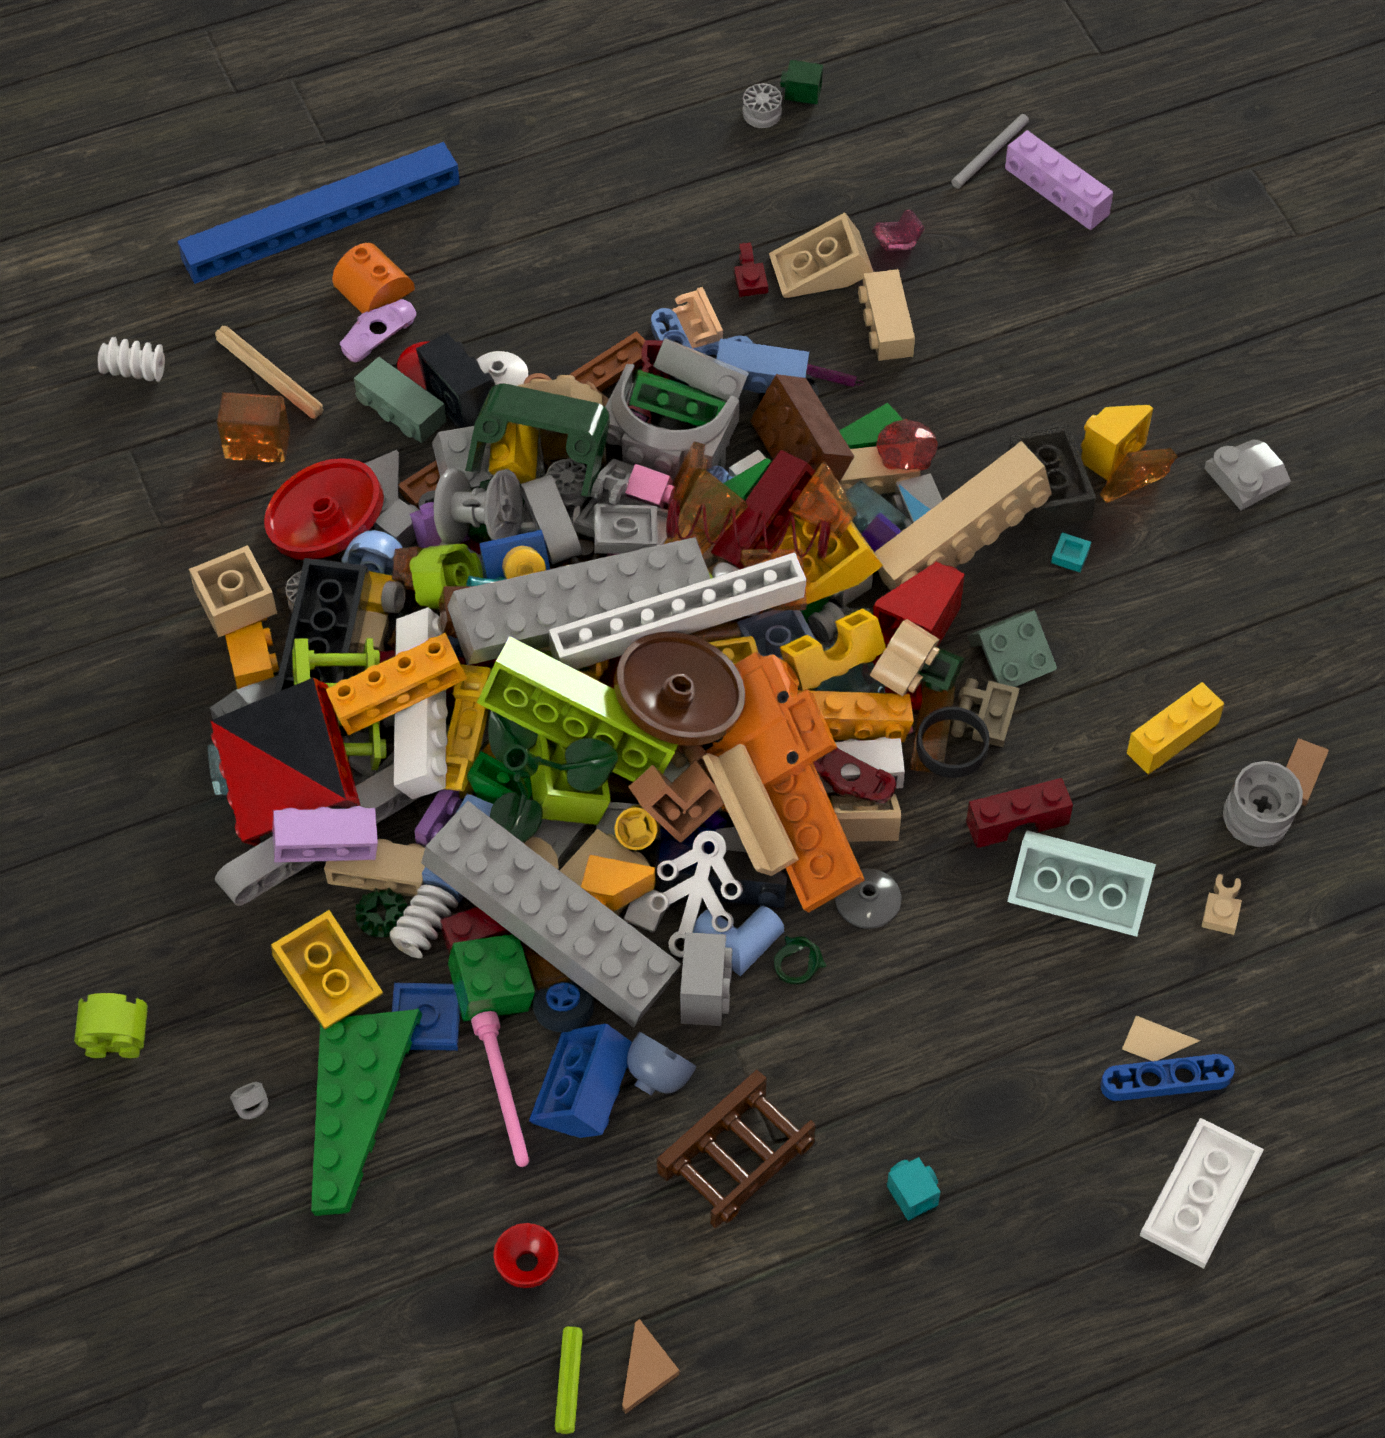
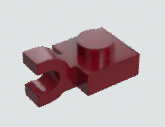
M751 242L739 244L741 266L734 267L739 297L768 293L763 263L754 264Z

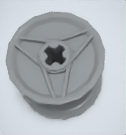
M455 467L446 469L437 484L433 504L437 533L443 543L447 545L461 543L468 534L470 524L474 527H480V523L485 524L491 540L518 535L523 516V495L520 483L514 472L508 469L498 471L490 480L487 491L483 488H475L472 491L470 482L464 472Z

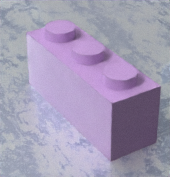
M354 806L349 809L320 807L315 810L285 808L283 810H275L273 813L274 862L376 859L378 840L375 808H364L361 806Z

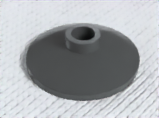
M860 869L865 880L835 897L837 910L848 923L864 929L882 927L891 922L900 910V889L894 879L888 874L876 869ZM872 891L875 894L872 896H867L863 892Z

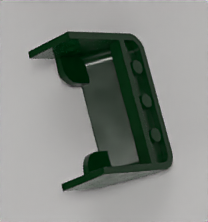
M505 383L493 386L474 425L465 471L480 474L486 443L499 442L506 433L508 422L568 434L566 443L568 456L576 462L587 464L581 495L591 497L592 486L600 472L610 424V414L607 408L596 402Z

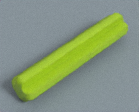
M568 1326L563 1329L555 1430L561 1434H572L575 1431L583 1336L582 1329L579 1327Z

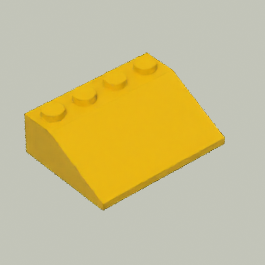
M821 478L794 516L797 547L801 555L808 548L818 522L821 519L823 521L825 519L830 521V536L825 559L822 561L817 558L821 525L809 552L800 558L794 547L791 521L780 547L776 552L769 553L763 561L766 562L795 552L806 577V587L803 598L789 602L794 609L857 586L883 566ZM779 540L776 542L772 550L776 548L777 544L779 543Z

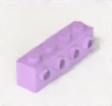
M1028 130L1008 145L1005 169L1086 228L1092 230L1109 216L1113 191Z

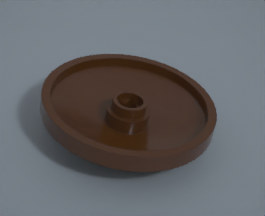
M659 632L641 637L624 651L614 675L616 697L630 720L651 736L673 744L696 746L711 743L724 737L737 723L745 703L743 680L733 662L714 645L689 634Z

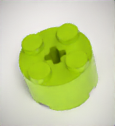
M449 544L426 547L417 556L412 557L409 566L416 592V602L420 606L439 609V598L444 586H466L469 576L483 578V569L477 554L471 553L465 544Z
M115 993L88 995L87 1002H84L81 998L78 1002L75 1043L79 1047L86 1049L85 1055L91 1058L106 1057V1052H119V1055L124 1058L139 1057L140 1050L144 1047L148 1005L136 998V1004L126 1002L127 995Z

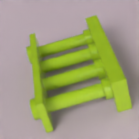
M366 638L363 653L314 654V650L308 649V639H295L292 649L294 685L310 679V670H314L315 667L364 666L365 671L373 665L380 664L379 650H374L373 638ZM326 683L329 688L336 685V683ZM337 717L339 726H342L341 722ZM379 721L368 726L369 743H344L347 756H370L371 770H378L381 759L386 758V740L380 739Z

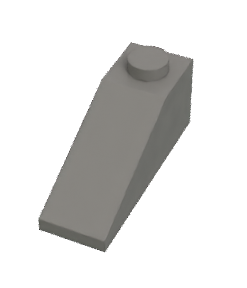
M664 338L653 366L728 401L730 396L739 398L749 373Z

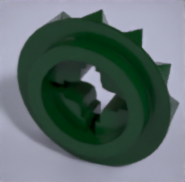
M375 887L374 891L368 895L363 894L359 904H356V922L359 928L370 936L388 937L390 936V931L397 927L398 919L404 916L403 912L408 905L401 893L397 894L390 888L379 890ZM379 903L385 909H389L386 911V921H382V917L375 913Z

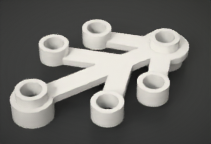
M715 831L700 833L693 842L692 850L672 861L666 860L661 862L657 868L658 876L665 881L675 879L680 870L698 862L694 876L664 893L652 894L648 900L649 908L655 913H661L666 911L670 904L689 894L679 931L675 932L669 939L671 953L679 958H683L684 951L676 947V942L679 938L685 939V932L693 933L702 898L713 917L712 926L716 931L725 932L733 926L732 915L725 911L708 880L711 867H713L722 882L721 893L726 899H737L743 891L741 883L734 879L723 859L727 849L725 839ZM707 841H711L715 846L714 852L711 854H707L703 848ZM666 864H670L674 869L670 877L663 874V867ZM729 883H734L737 886V893L734 896L729 895L726 891ZM657 896L664 899L662 909L654 906V899ZM720 915L728 919V925L725 928H721L717 924V919Z

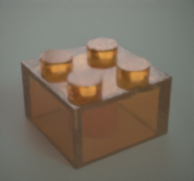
M222 392L217 425L225 458L285 462L290 429L283 396Z

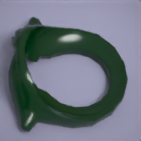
M785 936L786 944L774 957L776 974L782 981L789 984L806 983L813 977L818 968L827 966L819 947L802 936L793 938ZM805 946L809 947L810 953L808 957L810 960L806 973L796 978L786 975L781 968L783 959L795 954Z

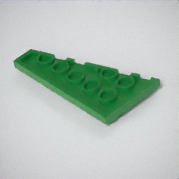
M419 1009L348 1016L327 1029H324L320 1024L311 1211L315 1216L350 1212L363 1177L362 1169L369 1152L372 1153L376 1142L374 1137L379 1123H383L401 1075L399 1069L405 1053H409L412 1045L411 1037L415 1026H419L422 1018V1013Z

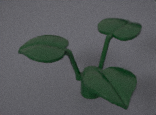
M491 710L488 726L491 751L496 759L504 763L506 768L515 773L514 781L519 785L521 796L516 793H507L499 797L491 808L490 818L521 842L525 843L538 831L542 822L543 811L539 802L527 799L529 794L523 779L534 775L538 770V765H544L562 771L568 770V783L578 791L590 792L601 787L611 775L618 762L617 751L604 741L584 738L573 742L567 747L565 751L567 764L549 761L540 756L536 757L529 749L536 745L538 734Z

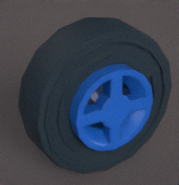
M569 977L549 979L540 985L534 994V1014L538 1022L546 1029L555 1032H570L587 1024L593 1015L594 997Z

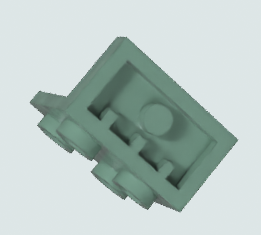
M1035 610L1020 613L967 635L971 647L982 645L996 683L1016 687L1057 669Z

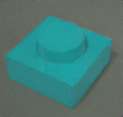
M1062 533L1052 555L1051 563L1081 573L1091 548V542Z

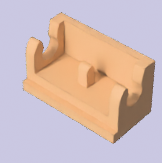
M703 287L675 298L677 304L688 302L683 306L672 309V311L676 313L692 349L723 339V329Z

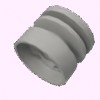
M1269 761L1251 763L1241 770L1224 803L1223 818L1227 829L1236 839L1246 845L1256 847L1274 845L1284 838L1302 805L1303 790L1300 782L1291 770L1279 763Z

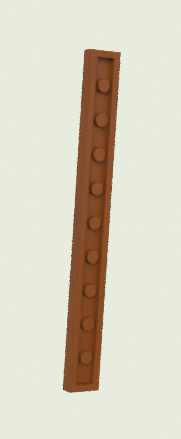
M636 331L569 375L574 376L575 380L582 384L590 381L602 392L620 379L626 364L635 365L633 371L642 366L641 351L646 340ZM436 460L398 484V489L402 496L418 509L421 496L426 492L435 491L439 482L440 474Z

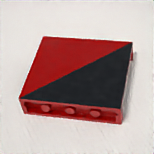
M311 678L211 720L213 733L211 734L212 741L218 749L221 759L219 769L224 779H226L229 790L227 800L234 810L237 821L235 823V831L242 842L257 846L261 843L260 836L273 832V813L275 810H283L285 808L315 810L320 807L332 808L337 805L349 809L354 806H360L336 713L326 691L329 688L328 684Z

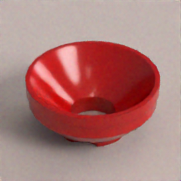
M530 1223L518 1224L504 1231L498 1238L493 1253L494 1263L501 1277L509 1284L520 1288H532L546 1282L553 1275L559 1258L558 1245L552 1234L544 1227ZM524 1254H531L538 1260L537 1266L531 1271H522L517 1266L518 1259Z

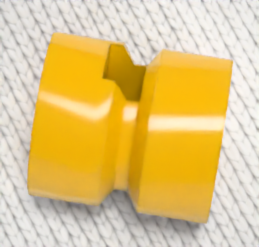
M638 804L628 807L618 816L614 829L616 838L625 848L642 850L650 846L657 838L661 826Z

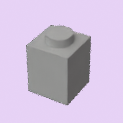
M398 499L378 517L374 523V528L376 531L385 532L393 536L401 543L405 550L416 540L410 513L419 509Z

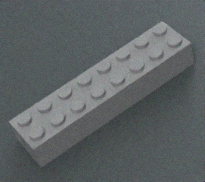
M696 537L456 590L453 592L447 608L466 664L471 665L497 659L509 636L534 649L548 647L550 629L711 578Z
M469 801L458 810L425 847L421 864L633 1028L671 984L681 966L673 957Z

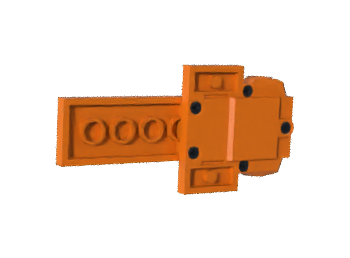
M754 652L735 664L745 687V703L741 715L732 730L724 737L712 742L714 746L705 750V752L719 757L738 744L746 747L799 858L798 861L786 867V870L803 910L811 912L865 880L813 764L814 761L833 751L837 746L813 693L807 689L798 694L799 680L792 667L774 654L762 656ZM723 804L721 809L728 813L725 804Z

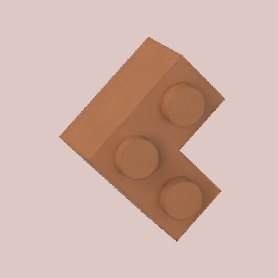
M697 761L673 782L652 765L629 786V789L642 808L680 843L724 804L710 773Z

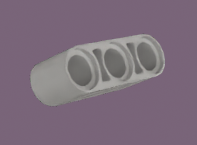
M549 474L520 484L524 501L535 528L543 532L550 563L553 565L581 555L582 550L577 534L552 475Z

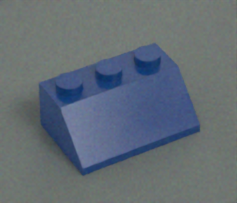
M608 1024L562 1032L529 1122L578 1138L603 1135L609 1123V1115L614 1101L619 1094V1087L625 1070L628 1067L627 1055L632 1042Z

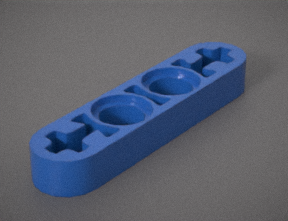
M1222 1054L1115 1065L1105 1070L1101 1080V1091L1108 1099L1122 1101L1226 1088L1230 1084L1235 1068L1233 1062ZM1214 1066H1218L1220 1071H1224L1223 1077H1218L1216 1072H1212ZM1199 1067H1202V1074L1205 1073L1203 1080H1200L1201 1070ZM1181 1068L1188 1069L1192 1072L1194 1079L1188 1083L1181 1082L1176 1078L1175 1071ZM1152 1072L1159 1077L1160 1083L1154 1087L1147 1086L1142 1082L1141 1076L1144 1073ZM1132 1075H1135L1134 1085L1136 1088L1132 1087L1133 1081H1130ZM1115 1077L1120 1083H1123L1121 1089H1116L1115 1084H1110L1112 1078Z

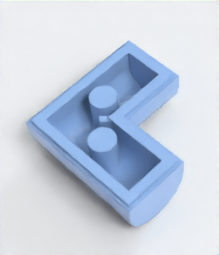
M760 906L738 929L732 926L728 931L718 932L712 926L713 917L709 909H707L697 918L693 933L726 935V948H732V970L741 976L784 932V924L771 909ZM719 916L717 924L719 927L725 928L728 925V921Z

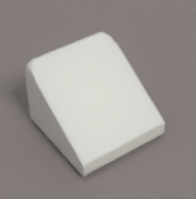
M653 889L630 902L624 921L654 933L666 911L661 913L653 912L648 906V900L652 894L659 892ZM657 896L654 899V906L662 909L664 899Z

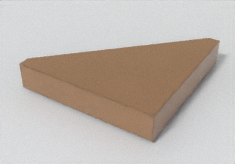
M640 1319L635 1322L622 1404V1410L625 1414L680 1375L679 1369Z

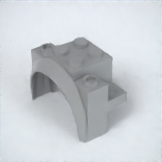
M626 364L605 406L610 414L606 442L611 445L622 446L623 462L631 465L638 464L669 475L673 480L672 485L675 486V492L680 493L691 470L704 473L713 466L725 468L726 446L739 422V399L730 396L719 414L713 420L700 427L689 430H669L642 421L628 407L630 393L634 384L632 383V371L635 365Z

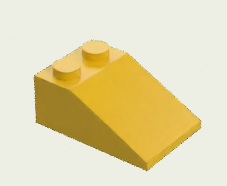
M330 910L271 944L273 958L324 1029H327L383 994V991Z

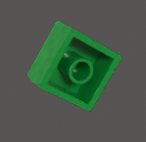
M510 934L453 943L448 966L463 1022L470 1021L475 1015L487 1011H494L498 1016L529 1011L535 991L520 939Z

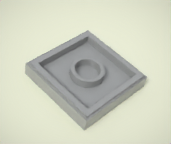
M594 504V553L622 554L658 546L657 506Z

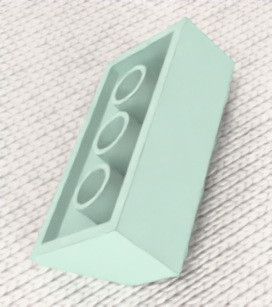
M1027 830L1022 841L1007 902L1137 937L1156 864Z

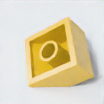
M1150 405L1105 407L1097 416L1092 415L1084 426L1086 432L1085 438L1081 443L1082 454L1080 462L1107 481H1110L1146 445L1153 407Z

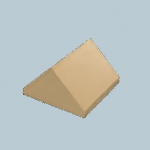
M893 794L891 799L885 804L848 795L831 796L832 807L848 842L899 840L901 810L896 794Z

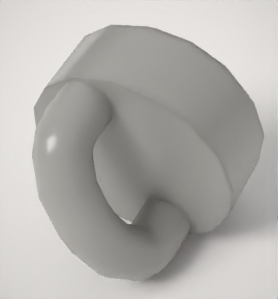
M253 1082L238 1088L230 1097L235 1110L242 1119L250 1120L259 1117L265 1112L269 1103L262 1083ZM260 1103L257 1108H255V1109H253V1110H251V1111H246V1110H245V1109H247V1108H250V1107H252V1106H254V1105Z

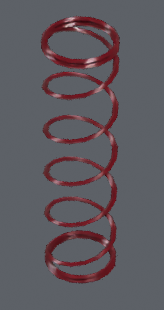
M673 498L670 502L666 522V536L668 539L674 538L676 532L681 540L688 539L698 522L703 508L704 530L706 538L711 545L716 544L721 539L732 513L736 543L740 549L746 548L751 542L762 516L765 546L770 553L776 552L780 547L792 520L793 542L797 555L802 558L809 552L821 525L817 558L823 561L826 557L830 536L829 520L826 521L825 519L823 521L821 519L818 522L808 548L801 555L797 547L793 515L788 518L776 548L770 550L763 510L758 515L747 543L741 546L738 540L735 508L733 506L729 510L721 533L712 542L708 534L704 502L701 503L693 526L686 537L680 535L678 528L680 501L678 498Z

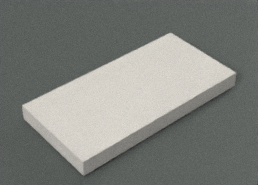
M1200 1118L1142 1228L1140 1236L1204 1269L1264 1149Z

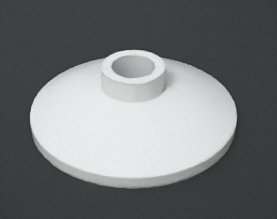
M494 351L484 354L477 359L481 370L484 373L488 372L492 376L495 385L505 383L518 386L523 384L524 380L528 377L526 364L521 358L512 353Z

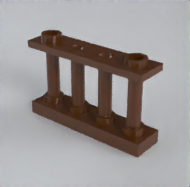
M757 1069L657 1158V1173L668 1181L674 1175H682L714 1206L711 1210L710 1224L715 1229L723 1221L725 1223L732 1221L739 1213L740 1206L798 1153L800 1155L805 1154L815 1143L816 1124L810 1120L799 1130L765 1098L767 1078ZM749 1107L752 1109L757 1108L789 1138L776 1152L741 1121V1115ZM725 1129L727 1131L732 1130L764 1161L753 1173H747L716 1143V1137ZM699 1152H706L739 1183L726 1197L719 1193L691 1166V1159Z

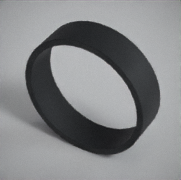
M961 707L940 708L927 715L919 727L917 738L918 756L922 763L937 775L948 778L968 776L977 771L987 757L989 747L987 726L978 715L970 710ZM959 720L970 724L979 732L984 742V749L971 762L961 765H948L935 760L927 753L922 743V736L931 725L939 721Z

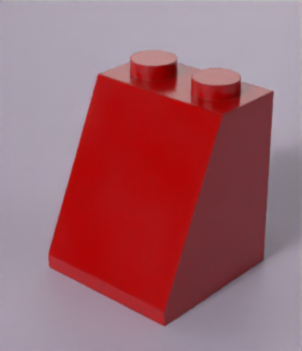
M935 562L878 599L874 604L873 615L878 618L885 646H888L900 624L908 619L940 639L936 645L938 647L960 610L965 574L959 572L953 566H946Z

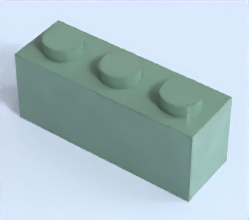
M378 357L354 377L357 399L363 405H369L375 409L385 421H391L397 425L407 437H413L422 444L446 423L444 403L382 358Z

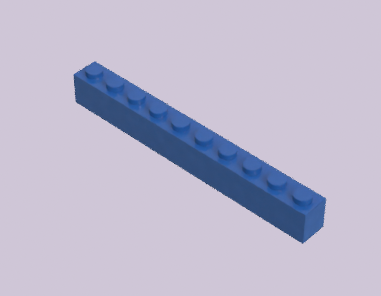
M444 142L429 146L388 163L375 166L369 170L178 240L182 262L194 284L459 185L458 164Z

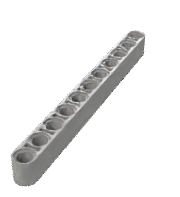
M488 710L479 753L489 744L488 726L491 710ZM394 763L356 786L360 806L375 808L376 824L418 799H411L394 786ZM337 805V806L332 807L331 809H346V808H343V807ZM272 836L224 865L217 872L215 881L235 905L241 906L315 861L274 862Z

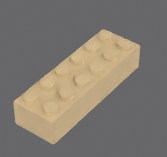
M1022 441L874 552L883 564L878 569V572L884 584L892 591L935 562L953 567L967 563L972 559L976 551L984 545L992 544L1001 532L1009 526L1017 525L1026 513L1034 507L1042 506L1048 500L1052 493L1045 466Z

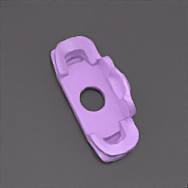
M400 299L394 303L361 314L357 318L358 321L340 342L343 354L351 362H360L374 348L396 332L412 325L416 317L415 308L410 302ZM374 322H382L386 325L387 330L383 334H374L370 331L369 327Z

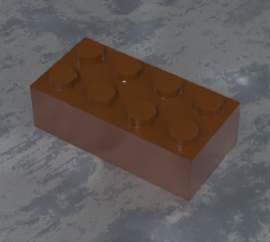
M776 374L750 422L773 460L779 451L782 450L806 461L833 494L855 456L807 379Z

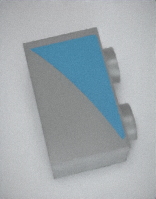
M931 473L896 482L895 495L891 497L895 513H900L902 517L903 530L943 501Z

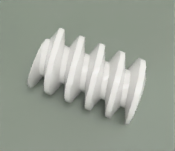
M111 337L108 345L103 343L100 347L98 368L102 374L110 372L116 376L121 373L123 377H130L132 375L135 379H142L143 377L147 381L156 379L158 383L163 376L165 356L161 344H158L155 351L152 352L151 344L148 342L145 343L143 350H140L139 341H134L132 347L129 348L128 340L123 339L119 347L117 338Z
M427 884L420 886L417 890V895L410 901L411 906H407L403 912L404 916L400 917L397 921V927L390 931V939L393 944L405 954L418 959L423 958L419 948L423 950L431 948V944L426 938L435 940L438 937L434 928L441 929L440 917L447 918L452 915L447 907L456 908L458 906V901L450 893L440 887Z

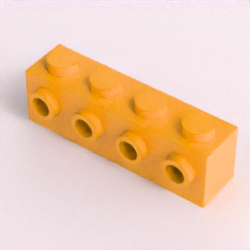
M443 633L437 637L429 638L424 643L408 651L400 652L389 660L373 665L349 679L341 680L336 685L326 689L339 721L349 736L466 680L467 676L446 633Z
M811 691L834 740L857 739L864 741L886 737L889 739L901 738V742H905L914 722L910 694L901 696L892 693Z

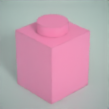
M635 464L625 493L627 497L663 509L665 503L670 504L675 492V486L672 485L673 480L669 475Z

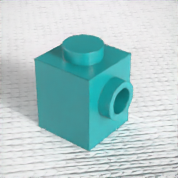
M919 1157L910 1162L908 1160L900 1161L890 1169L887 1188L908 1221L938 1206L941 1192L937 1187L938 1179L930 1166L925 1167Z

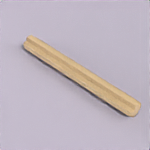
M222 326L215 332L216 340L310 418L316 419L323 413L322 403L229 327Z

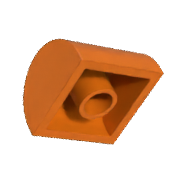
M362 243L350 249L337 263L332 277L333 286L362 314L394 303L415 290L413 281L372 243Z

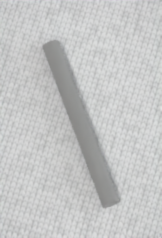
M1025 114L1017 117L951 180L952 185L959 189L1029 123V118Z

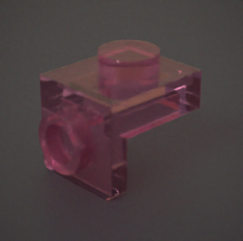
M905 210L899 222H877L872 232L886 251L912 250L924 231V226L912 210Z

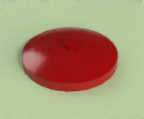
M340 458L315 463L294 474L275 492L265 513L264 524L266 533L275 548L290 558L304 560V558L320 559L347 549L350 542L356 536L369 531L378 519L384 501L382 485L373 470L357 460Z

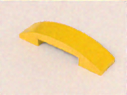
M461 664L467 679L454 685L453 696L456 698L447 735L445 789L463 792L469 782L467 774L478 757L483 740L488 708L478 704L477 701L492 669Z

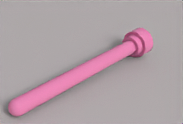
M494 1011L482 1012L471 1019L475 1035L479 1036L480 1040H483L515 1162L519 1167H525L529 1163V1157L497 1041L498 1030L501 1028L499 1018Z

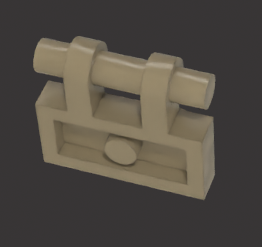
M968 678L965 686L960 689L958 695L960 703L958 707L971 710L972 705H981L979 714L976 715L987 726L989 744L1004 747L1020 688L988 681L986 691L977 689L979 682L976 679ZM951 720L953 725L951 735L960 738L963 736L964 730L969 727L974 729L972 740L983 742L981 735L973 726L963 721Z

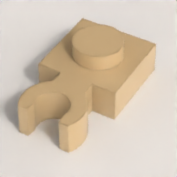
M1219 874L1214 884L1215 894H1208L1201 927L1234 935L1242 900L1235 899V897L1239 893L1241 880L1236 878L1234 886L1226 888L1222 884L1223 875Z

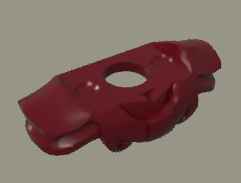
M838 747L813 762L820 777L839 795H848L885 804L894 794L896 781L890 773L882 769H876L840 750ZM852 764L858 767L860 776L857 780L847 781L842 777L841 769L845 765Z

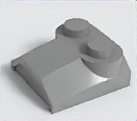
M1255 439L1236 447H1220L1216 450L1214 457L1206 461L1204 467L1240 510L1290 485L1291 482L1284 463L1265 442Z

